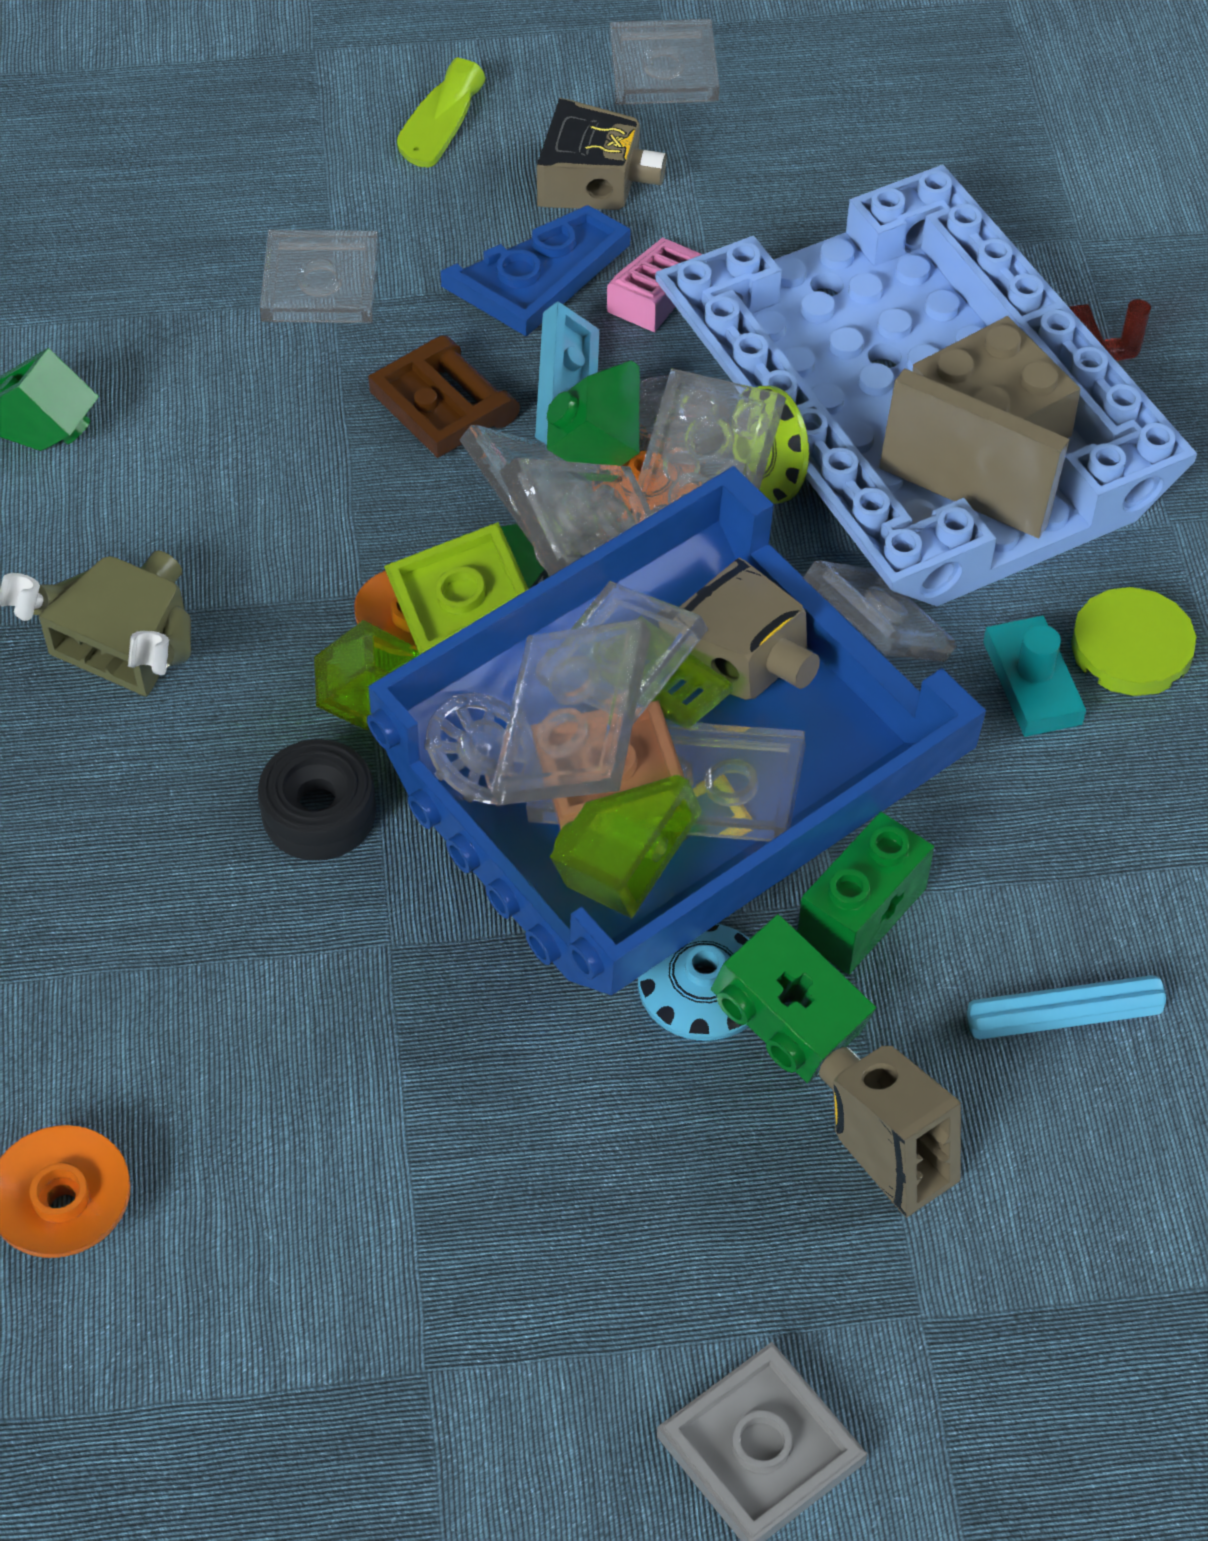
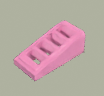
M662 237L623 268L607 285V312L655 333L675 308V305L655 280L656 272L662 270L659 266L665 269L702 254Z

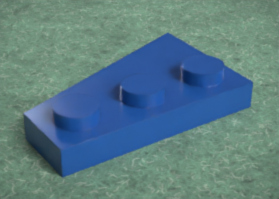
M586 205L533 229L532 238L508 249L499 244L483 251L484 260L464 269L456 263L441 270V287L527 337L542 323L544 311L557 301L564 304L630 246L631 229L593 207Z

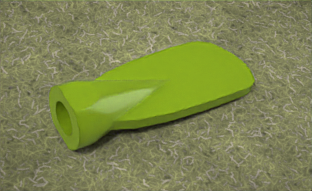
M459 57L454 58L447 68L444 81L427 95L408 119L397 137V145L401 155L410 163L419 167L429 168L439 161L461 126L469 109L471 97L478 93L485 83L484 71L477 63Z

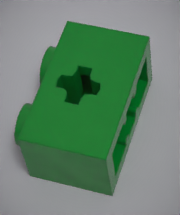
M880 811L804 893L801 898L797 932L825 959L850 975L926 890L934 845Z
M779 914L771 919L723 963L711 987V991L717 996L718 1004L723 1012L737 1024H746L766 1043L767 1052L778 1066L787 1072H796L807 1084L819 1073L822 1063L833 1051L846 1047L862 1032L877 1008ZM788 999H790L791 1001H793V1003H791L788 1007L783 1004Z

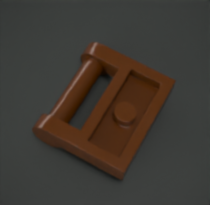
M447 335L436 337L368 376L370 393L437 458L493 426L496 428L508 426L514 421L520 410L519 402L507 391H498L461 356L460 346ZM446 372L478 403L472 406L439 373Z

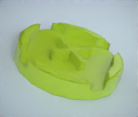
M1126 587L1109 589L1087 601L1077 613L1071 647L1077 665L1085 674L1088 669L1091 674L1098 677L1097 684L1113 692L1141 696L1159 694L1171 688L1173 681L1181 676L1182 678L1190 669L1197 637L1191 619L1177 603L1155 591Z

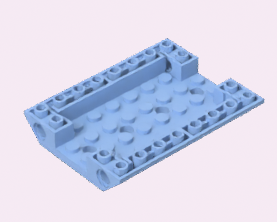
M943 164L849 199L845 233L773 260L753 235L656 272V282L743 396L755 387L771 385L782 389L793 399L802 415L808 436L809 462L805 478L888 587L894 592L925 603L940 606L1136 522L1196 460V451ZM831 289L837 292L838 294L830 296L825 292H820L816 290ZM1006 316L1021 328L1081 388L1073 433L1068 438L1070 441L1047 528L1039 539L973 510L965 498L952 501L879 468L894 383L903 369L913 371V364ZM885 359L895 363L896 366L888 368L883 364L871 362Z

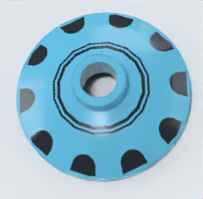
M716 924L638 977L640 999L651 1018L665 1030L677 1036L696 1041L721 1040L732 1037L747 1029L748 1026L746 1024H737L723 1012L718 1004L717 996L711 991V987L723 963L750 939L733 928ZM709 966L716 970L709 974H702L694 968Z

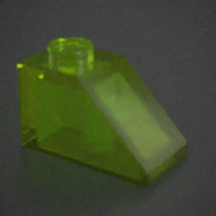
M362 620L314 656L316 707L362 729H369L367 716L371 712L368 686L419 656L417 648Z
M679 775L586 802L575 820L563 826L556 837L554 850L550 858L566 887L632 919L703 811L689 780Z

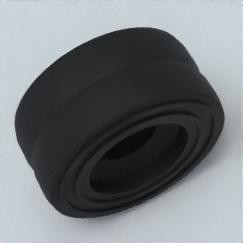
M312 739L294 743L275 754L266 764L260 776L258 801L264 829L272 842L291 856L312 861L333 859L355 849L365 840L372 829L376 816V799L372 773L365 760L349 746L325 739ZM312 790H326L335 796L331 805L320 810H310L300 804L301 798Z

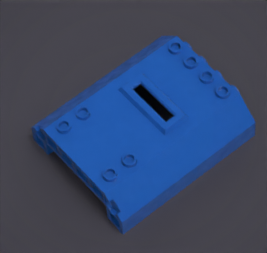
M732 466L368 686L371 712L367 716L369 729L391 760L408 794L409 807L419 823L426 829L434 827L446 840L447 850L455 864L464 873L468 874L471 871L475 873L486 886V894L492 906L503 918L508 919L512 916L526 932V940L531 950L543 964L549 965L553 963L568 981L611 996L878 815L880 811H884L975 749L986 710L943 668L924 679L919 691L769 544L774 504L735 466ZM737 558H741L802 604L806 612L807 649L819 656V669L811 683L802 689L778 678L755 699L744 700L667 669L664 664L661 622ZM659 700L689 789V794L697 791V788L722 774L754 824L753 827L739 833L734 831L725 835L720 828L735 819L717 792L696 802H693L690 798L691 807H688L682 813L681 818L693 832L675 844H672L648 817L562 836L537 751L533 729Z

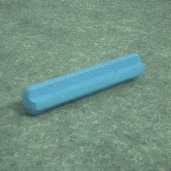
M1149 975L976 999L969 1002L967 1022L973 1038L981 1040L1161 1014L1166 1004V994L1161 979L1158 976Z

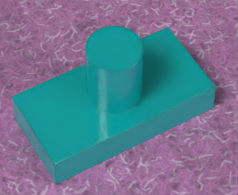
M1044 615L986 627L983 639L984 646L1023 736L1028 737L1083 725L1086 708L1059 651L1061 644L1060 635L1055 629L1048 626Z

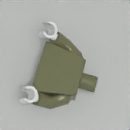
M154 551L141 568L113 556L103 557L89 570L56 584H39L34 578L21 573H9L3 576L0 587V606H15V616L23 621L32 619L33 615H39L50 655L147 697L158 677L166 673V668L182 664L191 656V618L184 610L180 588L175 584L182 575V568L177 560L166 552Z

